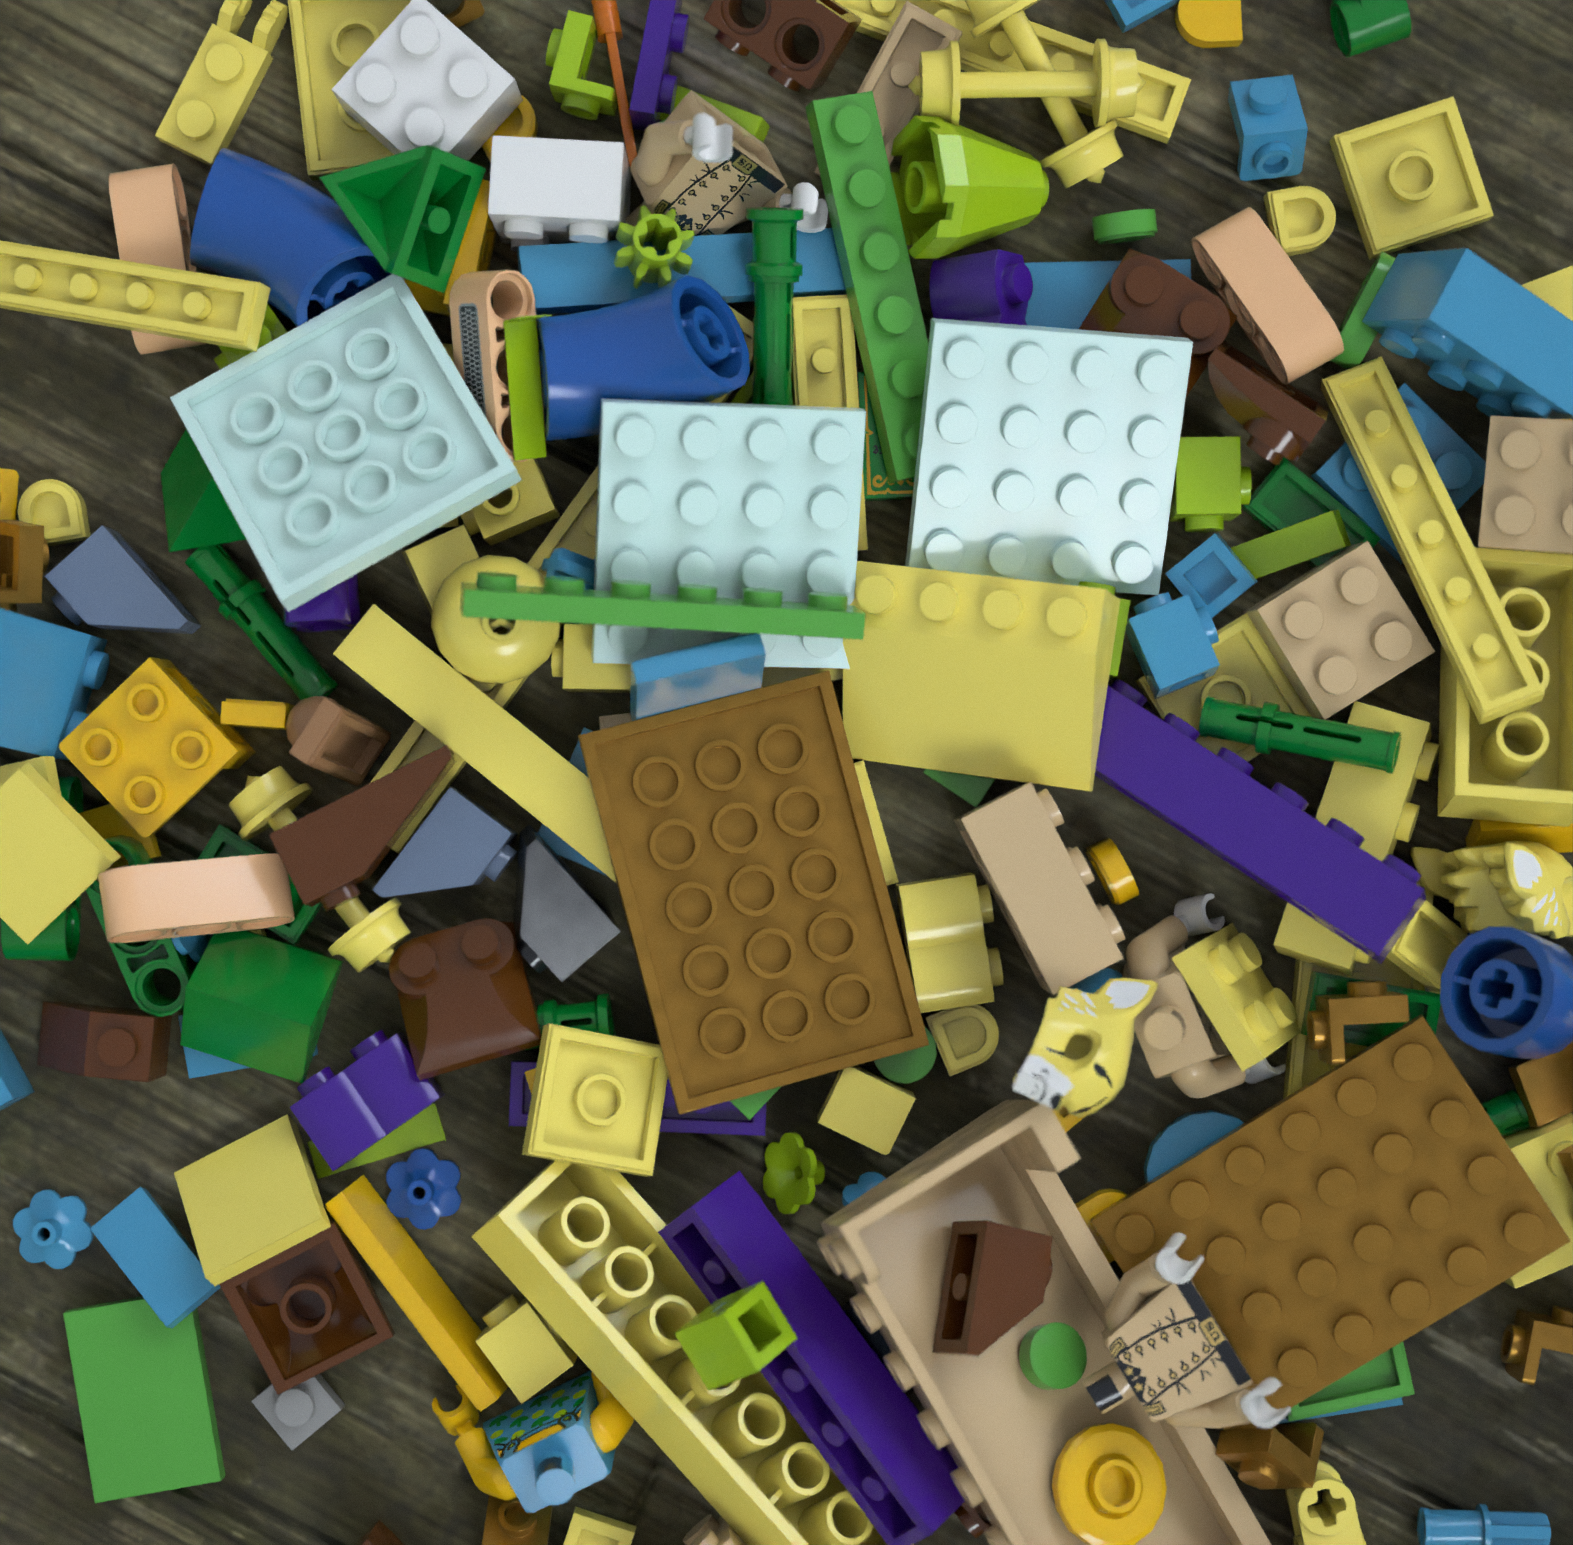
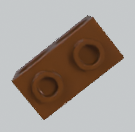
M742 0L713 1L704 20L719 29L715 38L725 47L739 55L748 56L750 51L771 64L767 72L772 78L785 87L797 92L802 87L811 90L824 85L862 21L860 17L834 0H764L766 4L765 17L759 25H755L749 22L743 15L741 8ZM802 24L811 27L819 39V50L813 60L801 57L794 47V34Z

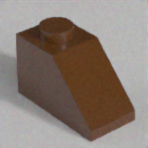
M44 1001L37 1065L85 1077L139 1082L156 1080L166 1076L172 1015L159 1017L149 1015L140 1009Z
M988 1220L953 1222L932 1352L942 1355L979 1356L1044 1302L1045 1289L1052 1275L1053 1266L1050 1255L1053 1236Z

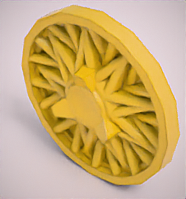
M1114 1423L1089 1426L1082 1429L1066 1442L1056 1459L1052 1490L1056 1510L1066 1528L1087 1545H1135L1153 1530L1163 1512L1167 1486L1162 1461L1151 1442L1133 1428Z

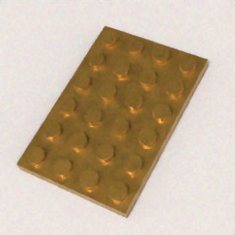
M829 670L578 736L678 1114L695 1111L929 1045Z
M1422 1014L1347 1059L1345 1064H1339L1091 1218L1092 1225L1123 1273H1126L1153 1254L1159 1253L1173 1234L1180 1232L1186 1236V1239L1175 1252L1178 1257L1185 1261H1194L1199 1255L1204 1257L1203 1263L1191 1280L1253 1381V1384L1244 1389L1251 1391L1269 1377L1278 1379L1282 1386L1274 1393L1265 1396L1267 1403L1275 1409L1292 1408L1571 1242ZM1251 1422L1242 1425L1225 1427L1223 1429H1256L1258 1428V1426H1255Z

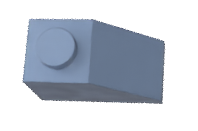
M104 525L98 528L45 575L46 579L58 591L51 597L52 601L77 626L85 621L88 625L108 630L193 634L202 626L121 534Z
M450 787L372 890L384 898L481 884L486 876L495 882L518 853V851L510 846L518 833L459 788Z

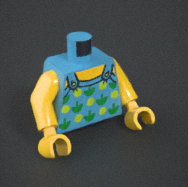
M591 1370L483 1422V1428L475 1427L479 1420V1411L459 1385H456V1388L462 1396V1402L455 1410L445 1412L436 1397L432 1401L433 1411L444 1429L449 1434L459 1437L455 1441V1445L478 1489L487 1495L503 1500H511L518 1497L526 1513H534L549 1505L557 1506L564 1504L572 1498L575 1492L604 1479L611 1473L616 1448L631 1428L634 1419Z

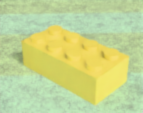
M1474 547L1545 695L1542 701L1479 724L1441 644L1437 816L1568 827L1573 822V555Z

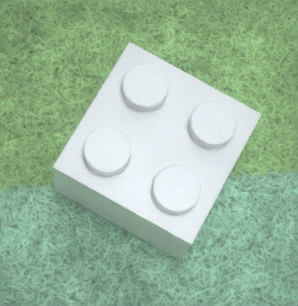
M412 0L331 89L344 111L394 155L430 145L467 161L470 160L523 101L516 80L427 0Z
M492 135L488 215L502 243H511V250L517 252L518 246L582 242L601 244L607 241H616L618 227L620 223H627L626 217L630 213L632 174L624 142Z

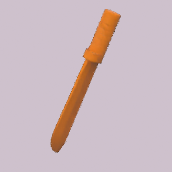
M591 0L598 42L606 43L624 146L631 169L632 161L637 156V150L617 41L623 38L617 0Z

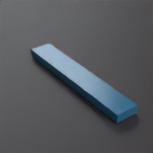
M825 228L817 233H806L797 230L796 262L803 265V274L799 276V282L794 283L793 297L847 295L832 228ZM752 233L694 236L692 245L688 249L681 251L693 259L688 275L704 280L721 295L726 303L755 301L754 282L748 281V275H745V264L752 261ZM618 240L607 241L601 244L582 242L518 246L519 273L528 279L533 288L536 315L591 311L638 298L660 287L658 283L643 282L636 289L633 287L635 276L630 272L628 266L615 267L614 260L617 251L627 247ZM644 242L643 248L653 247L652 243ZM666 249L656 250L657 255L664 256ZM673 270L671 272V282L687 275Z

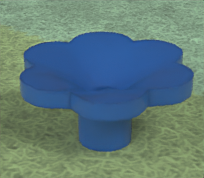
M416 1149L411 1153L407 1161H398L387 1170L386 1182L391 1189L387 1197V1207L396 1217H408L413 1226L418 1229L432 1228L439 1221L440 1216H451L460 1208L462 1199L460 1192L456 1188L461 1178L459 1167L451 1160H439L438 1156L431 1149ZM422 1187L425 1190V1196H419L416 1188Z

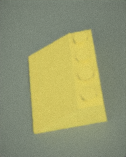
M857 561L855 599L850 605H854L865 613L863 640L843 638V647L850 669H843L842 721L853 759L1023 783L1031 782L1038 785L1092 792L1120 606L1119 598L1108 590L1101 588Z

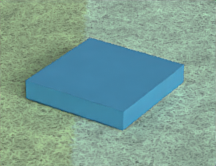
M748 633L633 661L631 663L630 683L631 720L635 721L761 688L766 652L760 634Z

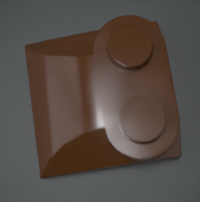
M1129 248L1079 327V330L1184 337L1190 339L1193 342L1186 391L1187 397L1208 365L1209 357L1215 348L1225 340L1238 316L1218 296L1163 261Z
M1225 340L1215 348L1209 357V380L1215 395L1227 413L1251 434L1246 445L1275 465H1279L1284 457L1297 462L1325 423L1329 408L1294 385L1281 383L1271 370Z
M489 918L474 920L411 939L402 944L393 954L389 965V975L398 991L409 1046L419 1080L540 1045L542 1037L525 958L517 949L520 936L513 922H503Z
M334 1218L329 1220L330 1228L219 1284L278 1395L378 1345L395 1334L358 1258V1250Z

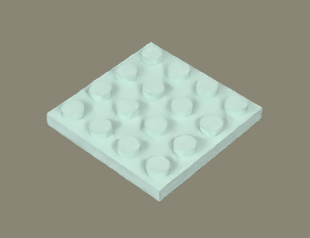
M394 274L258 348L257 352L253 351L170 397L280 602L288 612L522 481L517 469L402 277Z
M931 318L905 566L1078 586L1080 581L1095 582L1116 587L1117 593L1159 595L1193 342L1184 337Z
M601 399L594 590L611 591V581L631 580L651 583V594L677 595L678 584H698L717 587V597L742 599L744 588H764L783 591L782 601L808 603L809 592L848 595L847 605H850L855 599L866 411L862 408ZM592 624L591 658L593 663L631 664L636 660L748 633ZM760 634L766 652L764 667L850 669L843 646V638Z

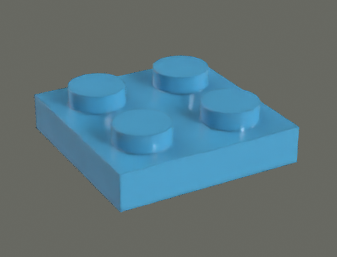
M1404 383L1397 389L1457 511L1484 484L1486 462ZM1345 441L1311 477L1333 498L1362 520L1380 538L1378 542L1400 564H1403Z

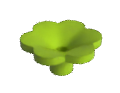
M796 1132L784 1133L780 1142H772L766 1148L764 1159L767 1170L763 1177V1188L769 1198L776 1200L777 1208L781 1213L795 1214L800 1205H808L814 1199L815 1185H820L823 1182L825 1168L823 1163L816 1159L814 1151L805 1147L800 1134Z

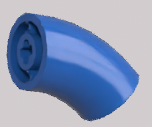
M227 148L220 150L208 174L195 217L189 257L191 265L219 276L260 282L271 288L268 303L280 311L296 327L391 275V273L384 271L337 202L297 177L258 159Z
M690 275L679 278L638 298L591 311L537 319L546 441L600 434L601 399L710 402L745 385L750 373L749 351L743 331L733 311L715 289L704 280Z
M1487 927L1467 936L1451 953L1441 975L1440 1002L1446 1023L1461 1041L1488 1053L1513 1058L1539 1059L1562 1051L1573 1041V957L1564 947L1514 927Z

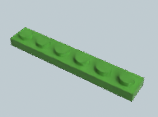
M873 91L813 100L805 109L888 481L890 484L914 479L929 343Z
M497 572L477 573L476 583L461 582L460 611L462 617L862 640L864 637L865 613L854 605H847L848 595L839 593L809 592L808 603L782 601L783 591L764 588H744L743 598L736 599L717 597V587L698 584H678L677 595L651 594V583L631 580L611 581V591L584 590V579L564 576L544 577V587L517 586V575Z

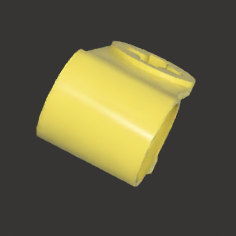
M1318 1460L1313 1488L1285 1489L1295 1535L1293 1538L1294 1545H1366L1360 1528L1354 1497L1350 1489L1342 1482L1339 1473L1329 1463ZM1327 1489L1322 1493L1323 1503L1312 1505L1317 1502V1491Z

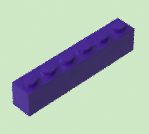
M1115 678L1110 686L1108 685L1095 776L1382 964L1426 900L1425 890L1416 884L1421 875L1393 855L1387 854L1382 862L1360 848L1365 839L1352 828L1335 818H1331L1327 825L1322 824L1304 812L1309 803L1296 792L1279 782H1276L1271 790L1250 777L1254 767L1243 758L1224 747H1221L1217 755L1195 742L1200 733L1194 727L1169 712L1161 720L1143 708L1147 699L1141 693L1125 682Z
M740 1171L658 1232L710 1304L761 1281L765 1283L797 1339L759 1371L887 1545H912L931 1535L965 1501L950 1475L951 1472L958 1469L953 1457L945 1447L937 1450L931 1443L918 1421L917 1415L919 1411L899 1387L880 1361L876 1352L868 1345L842 1310L839 1302L831 1295L802 1256L799 1248L791 1241L765 1206L759 1194L754 1191Z

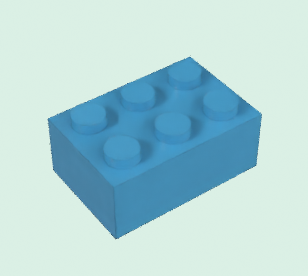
M1468 248L1397 255L1362 321L1381 334L1379 342L1383 347L1405 358L1412 359L1416 357L1431 367L1428 375L1434 381L1452 390L1462 391L1464 389L1479 399L1476 404L1477 409L1489 417L1573 419L1572 320Z

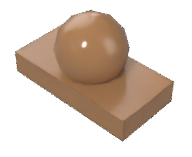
M313 696L300 700L290 710L285 723L287 738L293 746L289 751L291 755L306 765L355 786L362 783L390 739L391 734L377 723L339 705L335 700L326 696Z

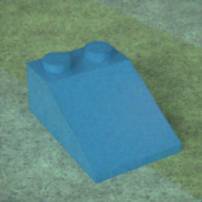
M0 608V746L35 755L69 760L59 749V744L90 715L85 712L92 689L98 690L102 686L109 667V654L104 652L107 640Z

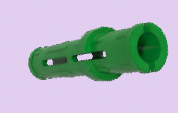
M221 544L199 547L185 561L187 567L195 573L220 603L218 608L220 614L226 621L231 619L235 621L268 663L294 691L299 700L313 696L328 697L338 688L339 684L320 665L289 626H285L284 620L263 595L266 591L265 587L258 579L251 581Z
M1208 696L1204 702L1199 723L1200 737H1212L1255 746L1256 753L1269 755L1272 749L1321 758L1327 761L1383 770L1390 774L1394 773L1401 745V732H1388L1345 724L1334 720H1324L1280 711L1279 704L1265 702L1261 708L1218 700L1215 697Z

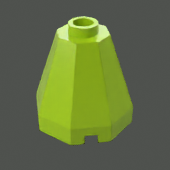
M914 116L893 139L891 156H902L900 171L891 172L906 244L912 245L908 253L914 259H937L1027 225L1040 214L1041 208L1047 202L1049 180L1037 159L1027 152L969 128L954 125L939 116Z

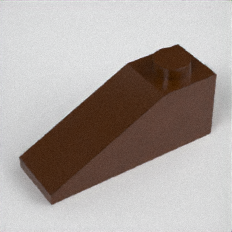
M447 745L269 834L304 905L312 907L321 902L325 911H329L361 894L356 884L372 875L455 764V760Z

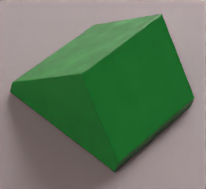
M248 930L213 934L185 988L180 1045L302 1084L305 1082L343 961Z

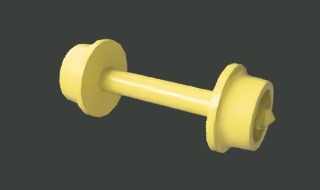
M965 0L974 20V27L970 31L973 38L1001 24L1026 71H1055L1024 10L1040 0ZM1040 97L1065 143L1064 147L1040 160L1042 167L1053 169L1065 189L1086 178L1089 182L1101 184L1105 174L1104 168L1124 156L1115 137V129L1119 125L1116 119L1106 122L1105 126L1088 132L1070 97Z
M1097 39L1095 41L1092 70L961 72L959 42L950 41L945 49L920 52L919 76H915L908 87L916 96H919L920 116H939L959 126L960 101L962 98L1091 97L1093 123L1095 128L1105 126L1109 119L1133 117L1136 110L1137 93L1146 82L1138 73L1135 49L1111 47L1107 44L1106 39Z
M278 766L261 777L247 776L245 789L229 804L230 809L241 824V830L238 835L243 841H247L269 827L275 832L298 820L292 810L304 801L313 789L308 783H297L283 766ZM358 896L334 908L350 929L328 948L332 956H343L358 973L378 960L379 962L390 963L395 953L394 948L411 933L399 914L401 902L398 898L391 899L372 913L369 912Z

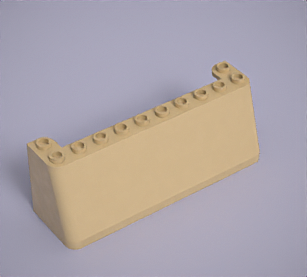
M1005 1100L821 1222L825 1236L817 1240V1245L822 1255L837 1276L843 1273L854 1285L858 1294L852 1297L850 1302L867 1331L871 1334L879 1329L892 1351L883 1357L891 1375L904 1392L913 1388L925 1409L917 1415L925 1434L937 1450L946 1446L958 1466V1469L951 1472L950 1475L959 1493L970 1508L980 1504L992 1526L984 1531L989 1545H1087L1068 1531L1055 1507L1052 1480L1056 1459L1066 1442L1085 1427L1104 1423H1114L1133 1428L1151 1442L1163 1464L1167 1486L1163 1512L1153 1530L1135 1545H1272L1224 1461L1215 1455L1216 1447L1205 1428L1173 1427L1164 1420L1152 1422L1136 1395L1102 1414L1086 1389L1083 1379L1115 1361L1106 1347L1101 1333L1107 1327L1104 1312L1119 1284V1280L1057 1174L1081 1158L1052 1108L1035 1100ZM988 1220L1053 1236L1050 1255L1053 1266L1052 1275L1045 1289L1044 1302L979 1356L942 1355L932 1352L953 1222ZM1054 1322L1064 1323L1075 1329L1085 1344L1087 1352L1085 1371L1079 1381L1068 1388L1056 1390L1040 1389L1028 1381L1021 1369L1019 1362L1020 1344L1025 1334L1035 1326Z

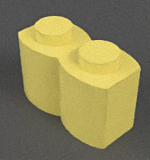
M973 873L896 884L907 964L920 1012L926 1013L995 1002L993 987L1003 985L1004 980L999 950L997 947L987 949L983 924L994 922L993 906L988 884L977 886L975 874Z

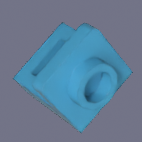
M1293 75L1230 82L1228 103L1240 145L1237 165L1240 180L1251 181L1300 174L1303 168L1308 127Z

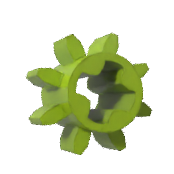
M641 206L636 227L628 223H620L616 238L627 247L617 251L614 265L615 267L628 266L630 272L635 276L633 280L634 288L638 289L643 282L658 283V286L661 288L671 283V272L673 270L680 274L688 275L693 259L681 251L688 249L692 245L695 233L692 230L681 231L679 225L674 221L676 210L670 209L666 215L651 214L646 206ZM644 242H651L653 247L643 248ZM666 249L664 256L657 255L656 250Z

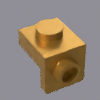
M0 520V608L17 613V603H42L43 573H45L49 564V547L44 538V526L18 520Z
M1382 980L1347 982V994L1315 995L1316 1011H1308L1307 1014L1308 1043L1311 1050H1318L1320 1061L1331 1065L1345 1064L1343 1025L1409 1022L1408 995L1393 991L1387 992V981Z
M1553 1306L1551 1316L1517 1309L1514 1325L1508 1324L1506 1326L1501 1341V1360L1506 1363V1373L1520 1383L1534 1385L1542 1348L1573 1354V1309Z
M1314 1422L1277 1424L1271 1428L1220 1430L1215 1455L1238 1472V1477L1242 1482L1259 1490L1313 1488L1324 1431Z

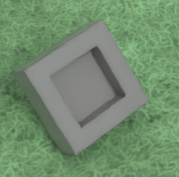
M321 1374L279 1395L276 1393L273 1385L270 1384L251 1401L291 1451L345 1406V1403Z

